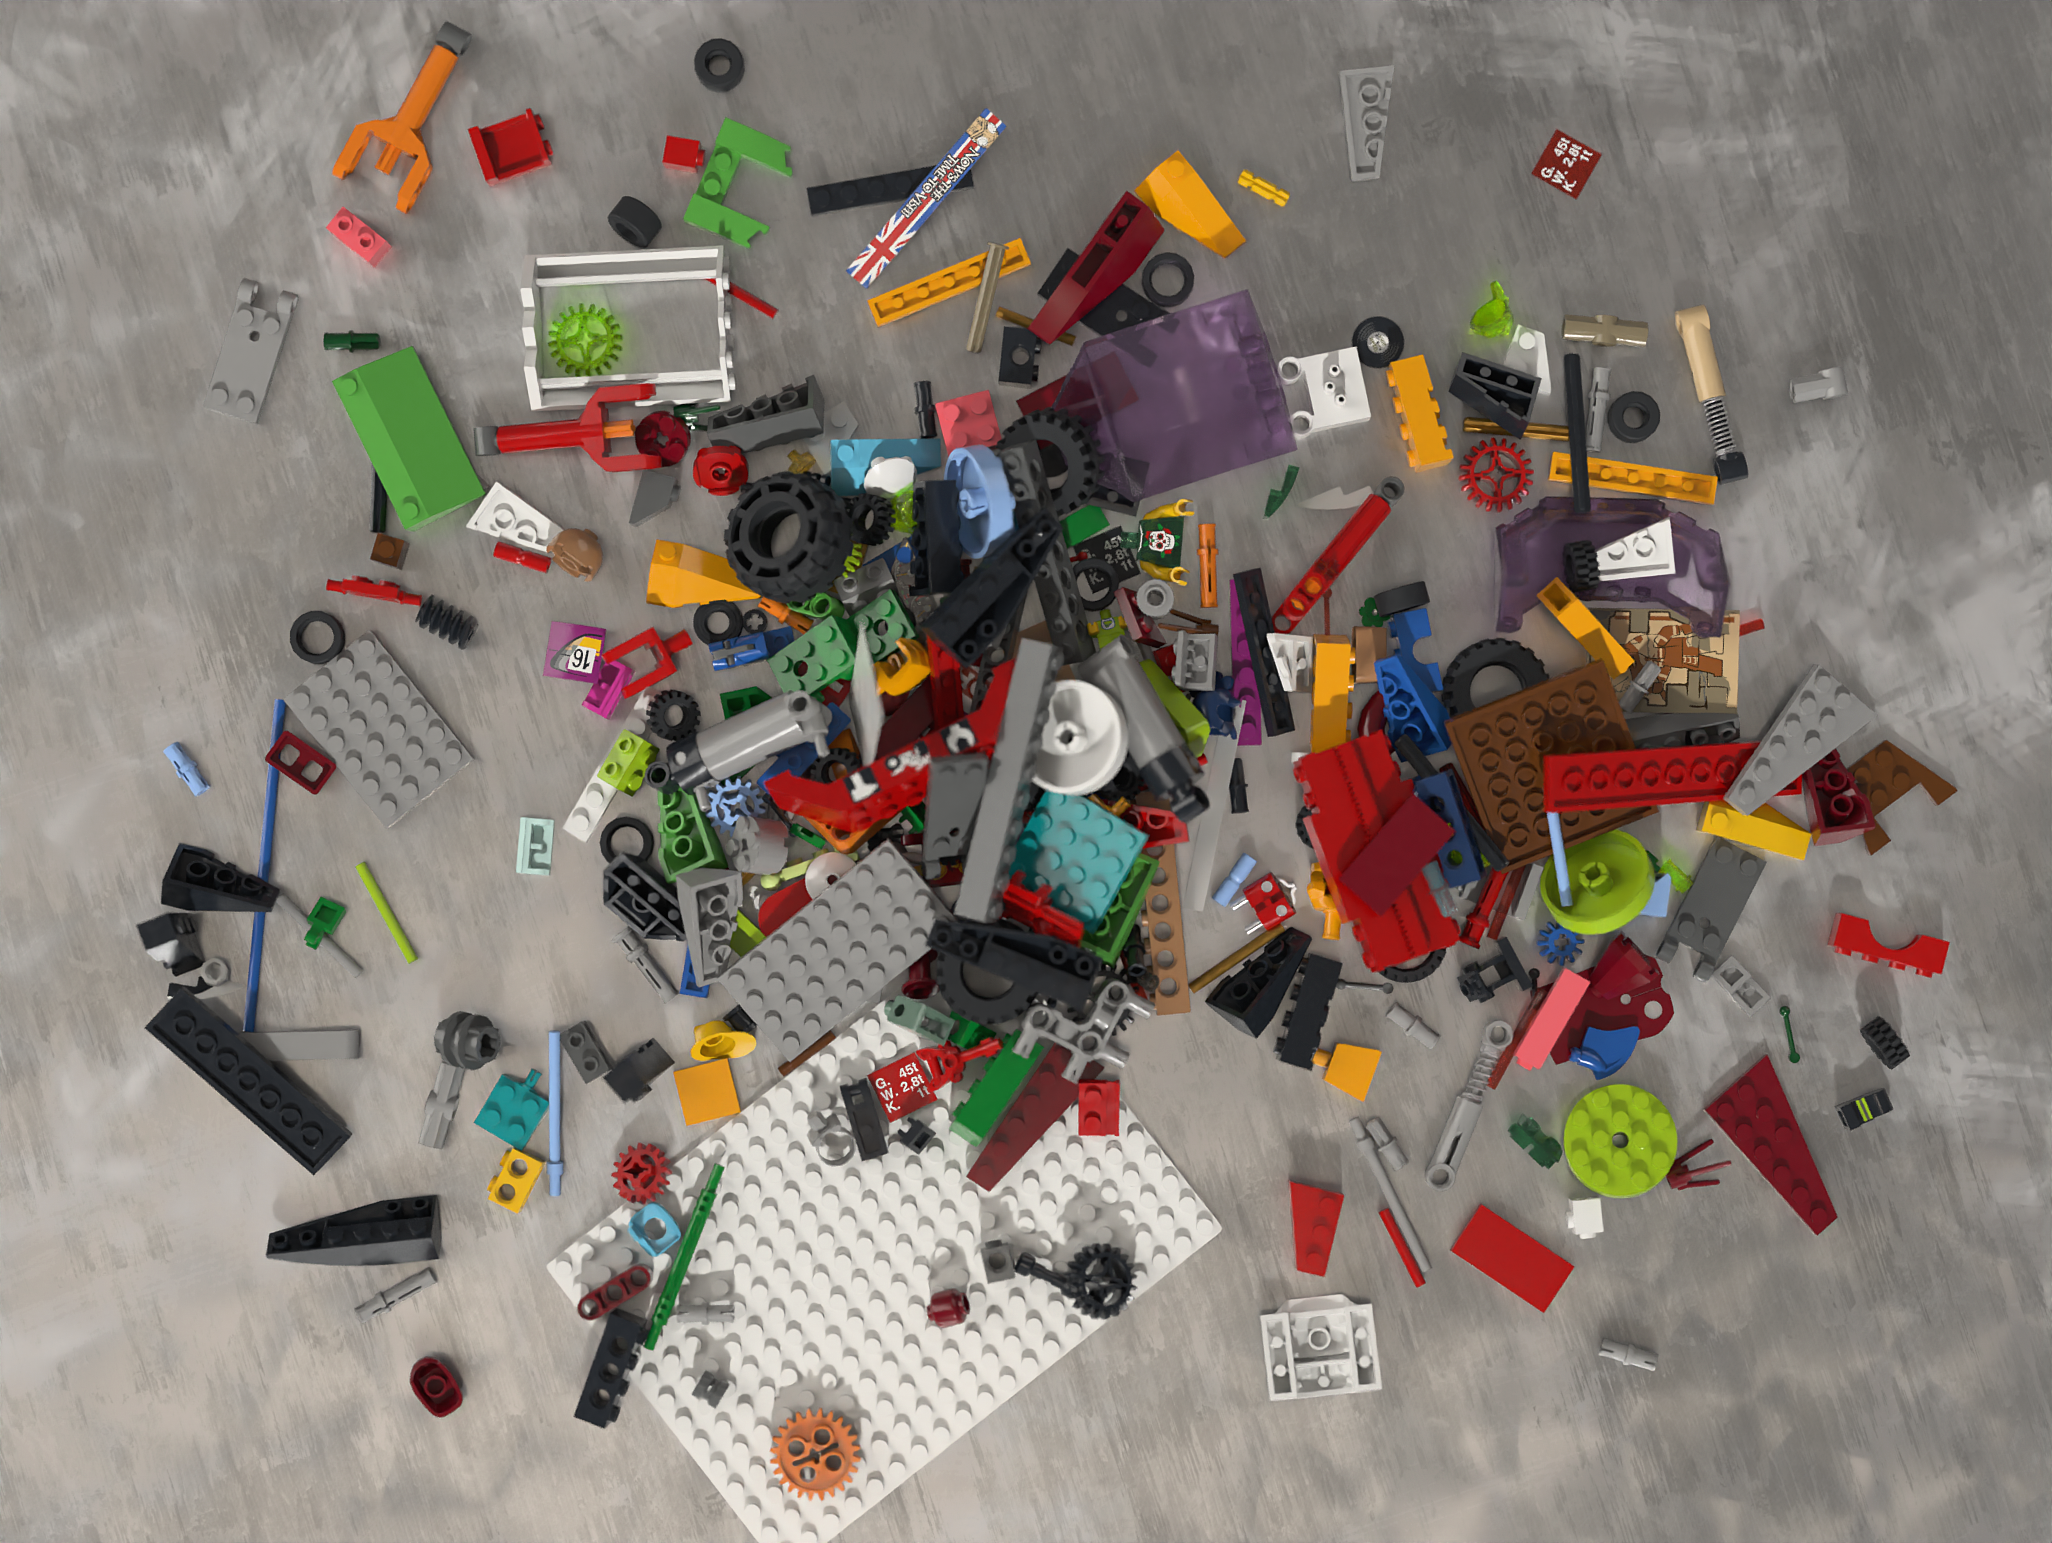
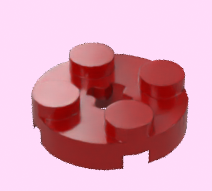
M712 446L701 448L697 452V457L693 463V478L700 488L702 485L708 489V493L716 496L731 495L739 491V487L748 481L749 465L747 459L741 454L739 447ZM724 468L726 470L723 474H719V471L715 469Z

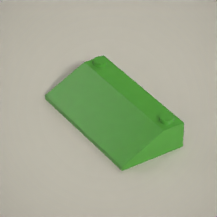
M414 346L358 367L332 381L405 530L415 532L486 495Z

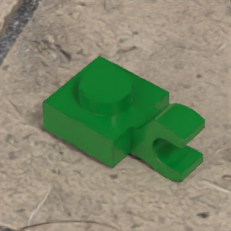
M320 897L307 918L308 924L312 925V927L304 937V940L307 941L306 946L316 950L322 941L324 932L333 935L346 914L345 908Z

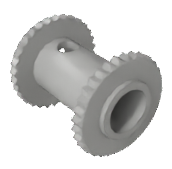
M1151 579L1142 583V586H1139L1140 589L1136 593V602L1144 614L1150 615L1153 620H1161V618L1167 616V613H1170L1175 598L1174 591L1167 582L1160 579ZM1151 594L1161 597L1162 600L1159 601L1158 606L1148 602L1147 599L1151 597Z

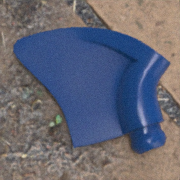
M1587 1026L1580 1049L1572 1047L1570 1049L1571 1055L1568 1058L1571 1062H1577V1065L1591 1069L1596 1080L1606 1078L1617 1072L1627 1062L1636 1046L1640 1030L1636 1026H1630L1617 1030L1602 1031Z

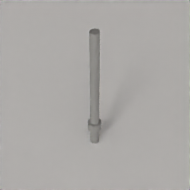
M1359 1117L1350 1120L1349 1123L1358 1139L1356 1144L1360 1152H1364L1422 1273L1430 1270L1432 1266L1374 1149L1376 1144L1372 1136H1368Z

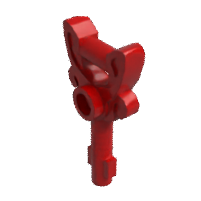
M990 1037L980 1041V1045L961 1051L956 1045L952 1046L951 1041L946 1040L944 1046L938 1044V1047H925L917 1050L916 1054L924 1061L927 1060L933 1079L930 1081V1091L933 1092L944 1087L950 1080L953 1083L962 1081L964 1077L962 1072L966 1069V1062L983 1055L989 1057L997 1054V1050L1003 1048L1002 1040L1000 1038L993 1040ZM937 1056H939L942 1059V1064L945 1068V1074H943Z

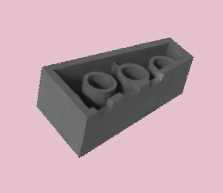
M811 375L805 378L806 383L797 387H793L792 384L782 387V393L770 398L766 394L757 397L748 407L740 404L708 417L707 436L711 445L737 446L741 449V454L823 434L824 398L815 376Z

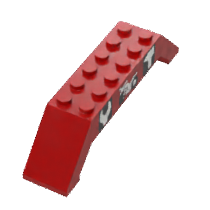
M1017 657L992 669L994 678L980 710L828 785L793 776L787 770L765 781L766 789L779 809L854 833L870 828L872 823L882 818H891L899 810L907 806H915L923 798L927 797L931 757L985 753L988 758L987 769H989Z

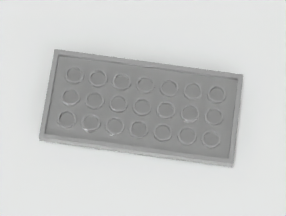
M888 838L718 976L717 980L786 1059L791 1062L928 952L931 948L925 946L935 919L961 922Z

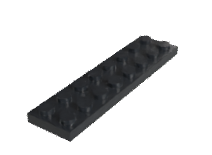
M182 986L144 1027L313 1176L351 1137L352 1133L185 986Z

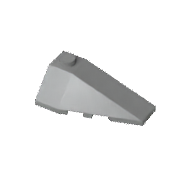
M699 868L677 874L678 901L696 984L698 987L719 982L717 980L718 976L728 967L731 954L730 941L733 931H736L737 928L735 920L738 907H741L743 902L741 872Z

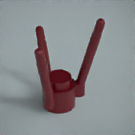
M1709 1139L1678 1159H1675L1666 1178L1671 1190L1677 1188L1678 1191L1686 1188L1719 1185L1720 1181L1718 1179L1691 1180L1693 1176L1722 1169L1732 1165V1162L1728 1160L1689 1171L1687 1164L1681 1165L1712 1145L1714 1141Z

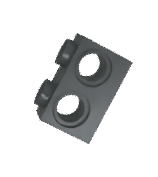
M581 1021L560 1034V1041L585 1084L592 1082L613 1068L586 1021Z

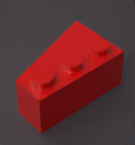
M1288 1180L1295 1268L1297 1271L1325 1277L1344 1194Z

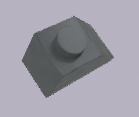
M643 470L629 523L632 526L638 527L671 508L672 502H677L680 495L681 486L677 485L678 480L675 477Z

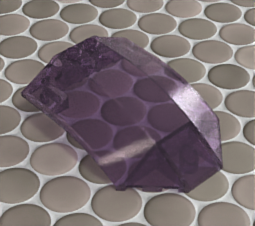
M1248 289L1084 342L1061 386L1062 388L1056 400L1051 406L1054 407V411L1061 409L1069 410L1068 416L1071 418L1076 415L1081 416L1083 419L1080 425L1084 428L1091 425L1094 429L1090 433L1093 441L1100 439L1102 444L1096 448L1098 455H1105V461L1099 464V469L1105 471L1104 477L1099 479L1097 483L1124 495L1133 502L1298 450L1279 374L1267 336ZM1060 449L1065 466L1068 467L1067 458Z

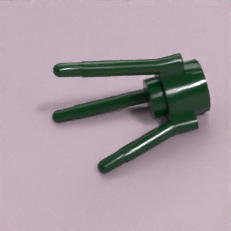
M699 403L681 404L673 407L674 416L684 420L689 431H707L708 425L695 424V422H699V414L720 409L718 404L697 408L696 405Z

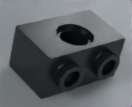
M1004 326L998 385L1031 389L1032 381L1038 382L1039 365H1034L1035 354L1041 353L1042 339L1029 329ZM1016 352H1025L1029 357L1028 361L1024 364L1015 363L1012 358Z

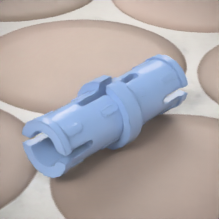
M178 741L163 751L177 770V776L183 778L195 797L210 788V785L196 768L198 766L194 760L191 761Z

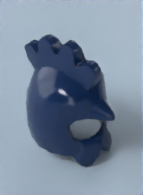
M1216 671L1215 691H1189V693L1194 698L1192 704L1208 721L1210 727L1209 735L1227 737L1230 734L1231 739L1235 740L1237 739V732L1233 721V713L1235 707L1240 705L1241 701L1235 698L1231 692L1234 678L1229 675L1223 677V674L1219 671Z

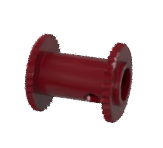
M931 948L908 967L909 981L905 982L901 988L903 995L919 1000L931 998L939 993L940 989L937 981L931 979L930 963L936 960L938 956L937 950Z

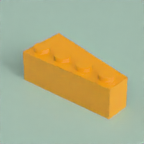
M1313 634L1316 655L1313 657V677H1315V682L1312 683L1311 692L1312 704H1314L1313 709H1311L1310 724L1311 753H1318L1351 741V730H1346L1347 719H1352L1353 707L1352 702H1348V692H1353L1354 675H1349L1350 664H1355V647H1351L1347 635Z

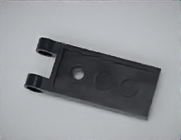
M1067 248L1037 295L1047 301L1079 255ZM1124 284L1120 285L1078 321L1148 368L1152 366L1158 356L1138 342L1151 322H1154L1171 334L1174 333L1180 324V320L1166 310H1162ZM1120 311L1127 314L1126 320L1119 321L1116 318L1117 313Z

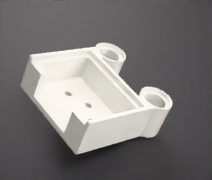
M1357 347L1298 359L1293 356H1287L1279 362L1276 376L1282 384L1292 385L1303 375L1311 414L1304 410L1297 411L1290 417L1287 426L1289 434L1293 437L1302 439L1311 432L1369 421L1371 418ZM1286 364L1293 365L1296 368L1297 374L1293 377H1287L1283 374L1282 367ZM1297 418L1305 419L1308 423V429L1305 431L1296 430L1293 421Z

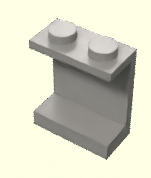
M1481 852L1487 876L1481 880L1457 887V890L1461 891L1459 894L1460 898L1477 903L1492 869V866ZM1527 864L1509 871L1492 909L1514 918L1525 920L1544 867L1536 864Z

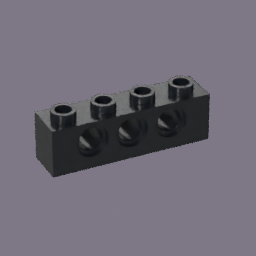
M619 1308L610 1313L573 1417L603 1429L611 1422H616L621 1407L617 1406L620 1396L624 1397L630 1385V1381L627 1380L629 1371H634L639 1360V1355H636L638 1346L644 1344L648 1335V1330L645 1329L647 1319ZM617 1338L625 1339L628 1349L620 1348L617 1344ZM609 1363L617 1366L619 1370L618 1375H613L609 1372ZM599 1389L608 1392L609 1401L601 1399Z

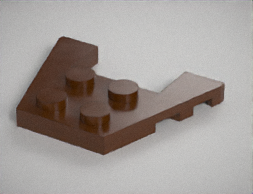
M1888 740L1882 741L1846 768L1848 772L1853 774L1854 782L1861 793H1865L1868 798L1873 817L1917 784L1920 785L1935 806L1940 805L1958 791L1953 785ZM1875 818V829L1862 834L1865 849L1869 856L1891 841Z

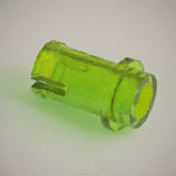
M1671 859L1667 860L1660 867L1659 873H1668L1671 876V884L1675 887L1674 890L1676 892L1679 890L1683 894L1694 883L1690 879L1692 876L1690 874L1687 876Z

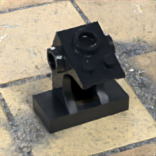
M1501 937L1494 941L1499 955L1480 965L1475 961L1462 968L1464 974L1457 977L1460 983L1461 992L1468 998L1469 1002L1478 999L1480 1003H1483L1495 996L1493 992L1495 989L1513 980L1519 991H1525L1533 986L1507 937ZM1494 966L1500 979L1486 986L1479 973Z

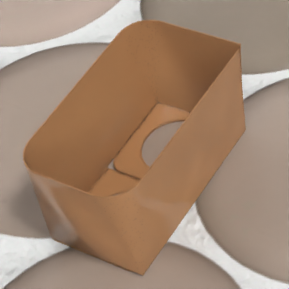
M1354 626L1352 628V647H1355V664H1352L1354 684L1378 683L1374 662L1386 658L1387 628Z

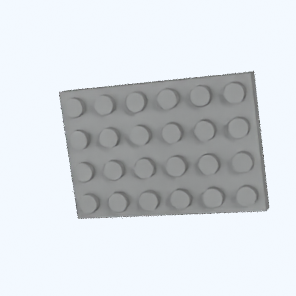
M370 629L283 698L285 703L333 763L336 764L337 768L386 829H389L474 760L473 756Z

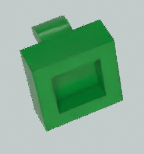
M923 801L915 806H907L901 811L903 815L899 818V823L901 824L908 820L913 826L908 831L909 834L919 833L925 828L926 810L924 808L926 805Z

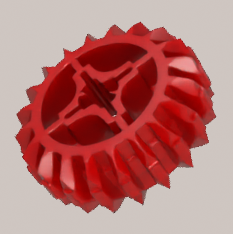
M1491 438L1489 442L1490 447H1488L1484 440H1481L1479 442L1481 451L1476 446H1472L1470 451L1473 456L1469 454L1463 456L1464 461L1469 463V465L1461 464L1459 466V470L1467 472V474L1460 475L1458 480L1461 482L1467 481L1468 483L1461 487L1462 492L1471 490L1472 493L1466 498L1468 501H1471L1474 497L1478 498V501L1475 503L1476 508H1479L1485 502V511L1490 512L1492 505L1495 504L1496 512L1500 513L1502 512L1503 503L1507 510L1513 508L1511 500L1518 505L1522 503V499L1518 494L1522 496L1529 494V491L1523 485H1533V481L1525 478V476L1534 474V470L1525 469L1524 467L1531 463L1530 458L1524 461L1521 460L1520 457L1526 453L1524 449L1518 453L1514 452L1517 443L1513 442L1507 448V439L1503 438L1500 445L1497 446L1496 438ZM1490 454L1488 470L1474 473L1477 461L1481 457ZM1498 454L1509 458L1516 469L1503 466ZM1494 467L1502 475H1505L1498 480V484L1494 481V478L1491 479L1490 476H1487L1494 471ZM1518 478L1513 492L1502 497L1504 481ZM1476 481L1487 483L1491 488L1493 496L1485 494L1478 487Z

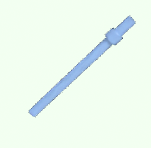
M557 1030L549 1031V1161L546 1162V1173L549 1175L550 1196L561 1195V1174H563V1161L560 1160V1031Z

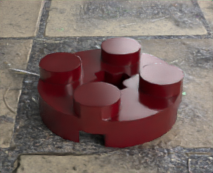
M655 411L642 419L635 428V444L640 454L661 456L662 467H669L677 464L685 457L691 443V435L688 426L680 417L676 418L674 415L669 414L670 412ZM658 432H661L662 436H668L669 440L665 442L666 445L658 442Z

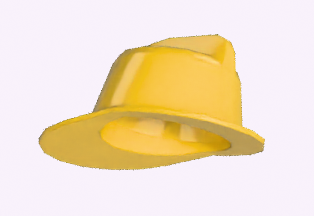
M711 1021L694 1027L695 1044L690 1052L691 1057L699 1061L737 1058L747 1055L754 1050L756 1038L747 1032L733 1031L723 1021Z

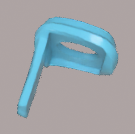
M656 1202L647 1204L629 1222L628 1232L634 1241H637L647 1254L652 1257L661 1255L681 1237L680 1228L674 1218L661 1204ZM651 1218H659L666 1224V1233L660 1239H651L645 1233V1224Z

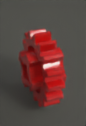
M640 1142L637 1145V1149L628 1146L629 1153L625 1155L620 1152L621 1162H614L613 1164L618 1168L617 1172L611 1174L613 1178L618 1180L613 1184V1187L620 1190L619 1196L627 1198V1201L633 1204L637 1201L645 1205L647 1198L654 1202L656 1201L655 1194L657 1192L662 1195L665 1193L662 1189L663 1184L670 1185L666 1175L672 1174V1170L666 1168V1166L671 1162L664 1157V1151L659 1148L657 1149V1147L650 1143L646 1146ZM649 1157H651L656 1164L655 1166L652 1165V1161L649 1159ZM629 1181L631 1182V1186L634 1188V1190L630 1188L628 1184Z

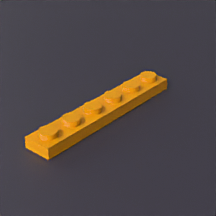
M1021 238L1004 244L1009 247V250L1005 249L999 278L1031 265ZM989 251L867 300L877 327L981 286Z
M1552 452L1548 480L1572 484L1570 454ZM1587 457L1589 487L1706 505L1714 504L1718 480L1716 476Z

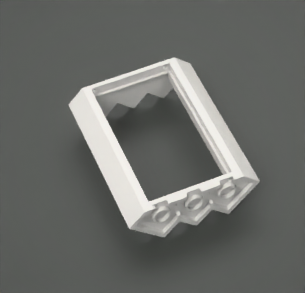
M724 245L525 255L520 289L524 306L522 325L526 347L524 371L531 411L585 409L587 402L601 387L644 383L656 384L655 396H651L646 400L605 403V407L731 402V390H736L735 373L731 374V368H733L732 351H734V336L729 334V329L732 328L731 312L733 311L732 296L727 293V290L730 289L729 273H731L730 256H725ZM716 278L721 370L544 379L540 287Z

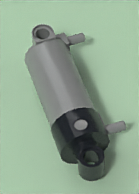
M1120 635L1103 647L1101 651L1096 652L1079 664L1078 672L1084 683L1104 690L1119 704L1128 727L1127 749L1139 768L1140 775L1156 802L1172 797L1173 800H1171L1170 805L1173 813L1182 823L1187 824L1210 808V801L1205 792L1197 785H1193L1205 775V772L1189 745L1185 743L1138 662L1137 657L1140 655L1128 637Z
M789 690L703 731H697L669 744L666 748L668 762L656 761L650 764L645 772V781L650 787L663 794H673L679 787L688 795L696 794L700 809L707 811L711 808V803L706 789L719 784L725 778L806 741L814 742L818 755L820 757L827 756L829 749L825 736L829 733L827 726L832 720V712L828 707L807 693ZM666 773L664 781L660 782L661 777Z

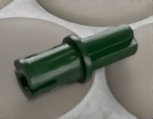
M350 330L349 333L325 332L323 344L325 351L349 350L350 353H353L354 350H377L380 347V336L377 333H354L353 330Z

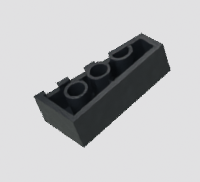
M931 480L914 483L912 520L917 522V528L911 534V545L916 549V558L914 562H910V573L915 574L914 586L909 587V596L951 594L964 581V574L961 571L960 563L963 551L962 545L959 543L961 519L957 512L959 490L956 487V480Z
M1309 953L1307 958L1303 957L1298 969V973L1302 974L1299 985L1294 983L1290 994V1000L1294 1002L1291 1011H1285L1281 1026L1286 1028L1283 1037H1277L1273 1053L1277 1054L1276 1060L1312 1071L1314 1061H1311V1058L1319 1048L1321 1041L1320 1029L1326 1023L1330 1008L1328 1003L1329 1000L1333 999L1343 963Z

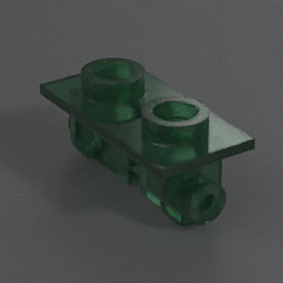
M1522 1113L1517 1124L1513 1123L1507 1130L1510 1133L1509 1137L1523 1150L1530 1144L1534 1146L1528 1154L1541 1167L1545 1166L1549 1169L1555 1162L1558 1163L1563 1153L1560 1144L1553 1137L1546 1136L1541 1131L1540 1125L1533 1118H1528Z

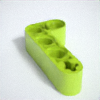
M1151 659L1140 661L1141 667L1185 743L1189 745L1196 758L1201 756L1210 734L1208 721Z

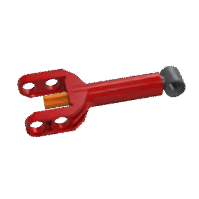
M644 383L601 387L587 402L584 412L578 419L499 427L473 428L475 455L492 456L500 455L501 453L581 447L590 455L593 461L607 472L662 468L661 456L637 454L609 457V453H612L611 438L634 436L636 429L633 419L609 421V411L605 407V403L649 399L651 396L656 395V384Z
M1393 476L1386 477L1376 488L1374 494H1370L1311 565L1303 575V579L1271 617L1275 633L1290 634L1387 518L1391 513L1390 507L1394 506L1404 494L1405 487L1399 478ZM1384 487L1391 488L1395 493V497L1387 496L1384 492ZM1292 602L1294 603L1295 607L1300 608L1302 610L1295 609L1292 605ZM1277 617L1287 618L1289 621V628L1287 630H1279L1276 627L1275 619Z

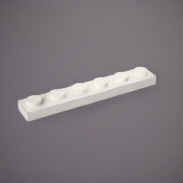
M652 687L643 690L562 828L584 842L589 841L618 791L615 787L599 779L597 774L621 732L626 729L645 741L652 734L650 729L652 726L647 723L650 716L646 715V711L651 710V706H648L650 701H655L653 697L656 694H662Z

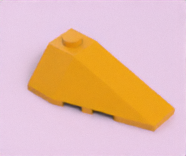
M1179 150L1157 166L1134 190L1142 202L1149 206L1156 216L1168 221L1175 228L1190 235L1197 242L1224 259L1246 242L1235 224Z
M656 539L649 574L647 604L678 608L683 607V604L699 602L700 605L709 604V601L716 600L731 602L761 598V595L755 593L736 577L737 573L730 567L727 558L686 544Z

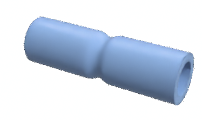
M1243 853L1230 871L1229 876L1224 879L1212 896V899L1226 907L1257 861Z

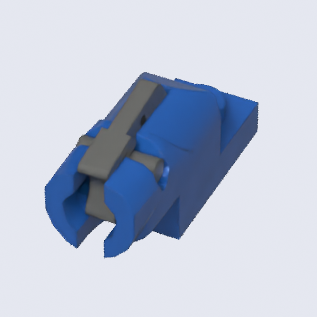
M788 626L767 632L762 631L711 643L708 646L714 658V661H712L714 670L719 671L765 662L795 641L792 627Z

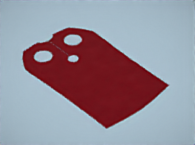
M1646 955L1651 961L1649 965L1652 969L1656 967L1659 975L1653 981L1609 1000L1603 996L1600 999L1597 998L1587 987L1550 1051V1055L1556 1065L1570 1061L1568 1056L1571 1055L1570 1049L1572 1047L1580 1049L1587 1026L1602 1031L1636 1026L1640 1030L1638 1040L1655 1036L1667 1026L1674 1015V1009L1670 994H1667L1661 987L1663 974L1655 958ZM1595 966L1576 974L1589 981L1588 978ZM1554 982L1538 988L1539 1008ZM1531 990V991H1530V994H1531V1000H1532V1004H1533V997H1532V990ZM1628 994L1631 997L1629 1004L1621 1002L1622 995ZM1650 1001H1656L1662 1006V1014L1656 1019H1651L1645 1014V1006Z

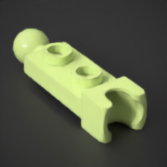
M828 848L812 853L813 859L803 862L801 857L787 862V868L778 873L761 875L760 882L762 887L767 891H775L779 889L782 882L806 875L812 861L822 854L829 853ZM857 850L851 854H844L854 862L860 860Z

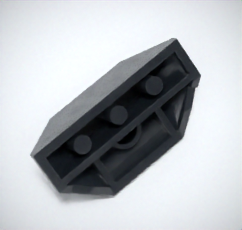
M626 852L620 853L603 870V904L645 939L684 942L687 938L679 906L677 888L672 883H667L665 877L643 858Z

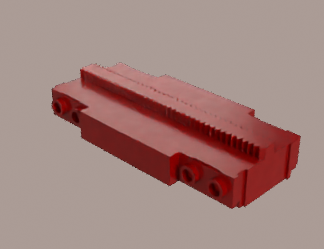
M1382 729L1369 734L1368 737L1364 735L1318 753H1309L1297 758L1298 760L1293 762L1295 766L1293 768L1294 777L1297 783H1301L1305 793L1303 794L1304 804L1313 814L1303 818L1333 902L1342 924L1353 921V935L1356 941L1361 943L1364 951L1362 953L1363 962L1368 969L1370 968L1372 973L1385 970L1384 967L1395 966L1423 956L1434 950L1448 948L1460 941L1458 935L1460 934L1459 924L1455 918L1452 919L1448 909L1450 908V900L1441 889V887L1448 885V882L1443 876L1444 870L1437 853L1381 917L1338 880L1410 795L1414 794L1415 786L1412 778L1402 782L1400 780L1401 770L1397 761L1392 760L1389 752L1391 750V743L1388 736L1383 734Z

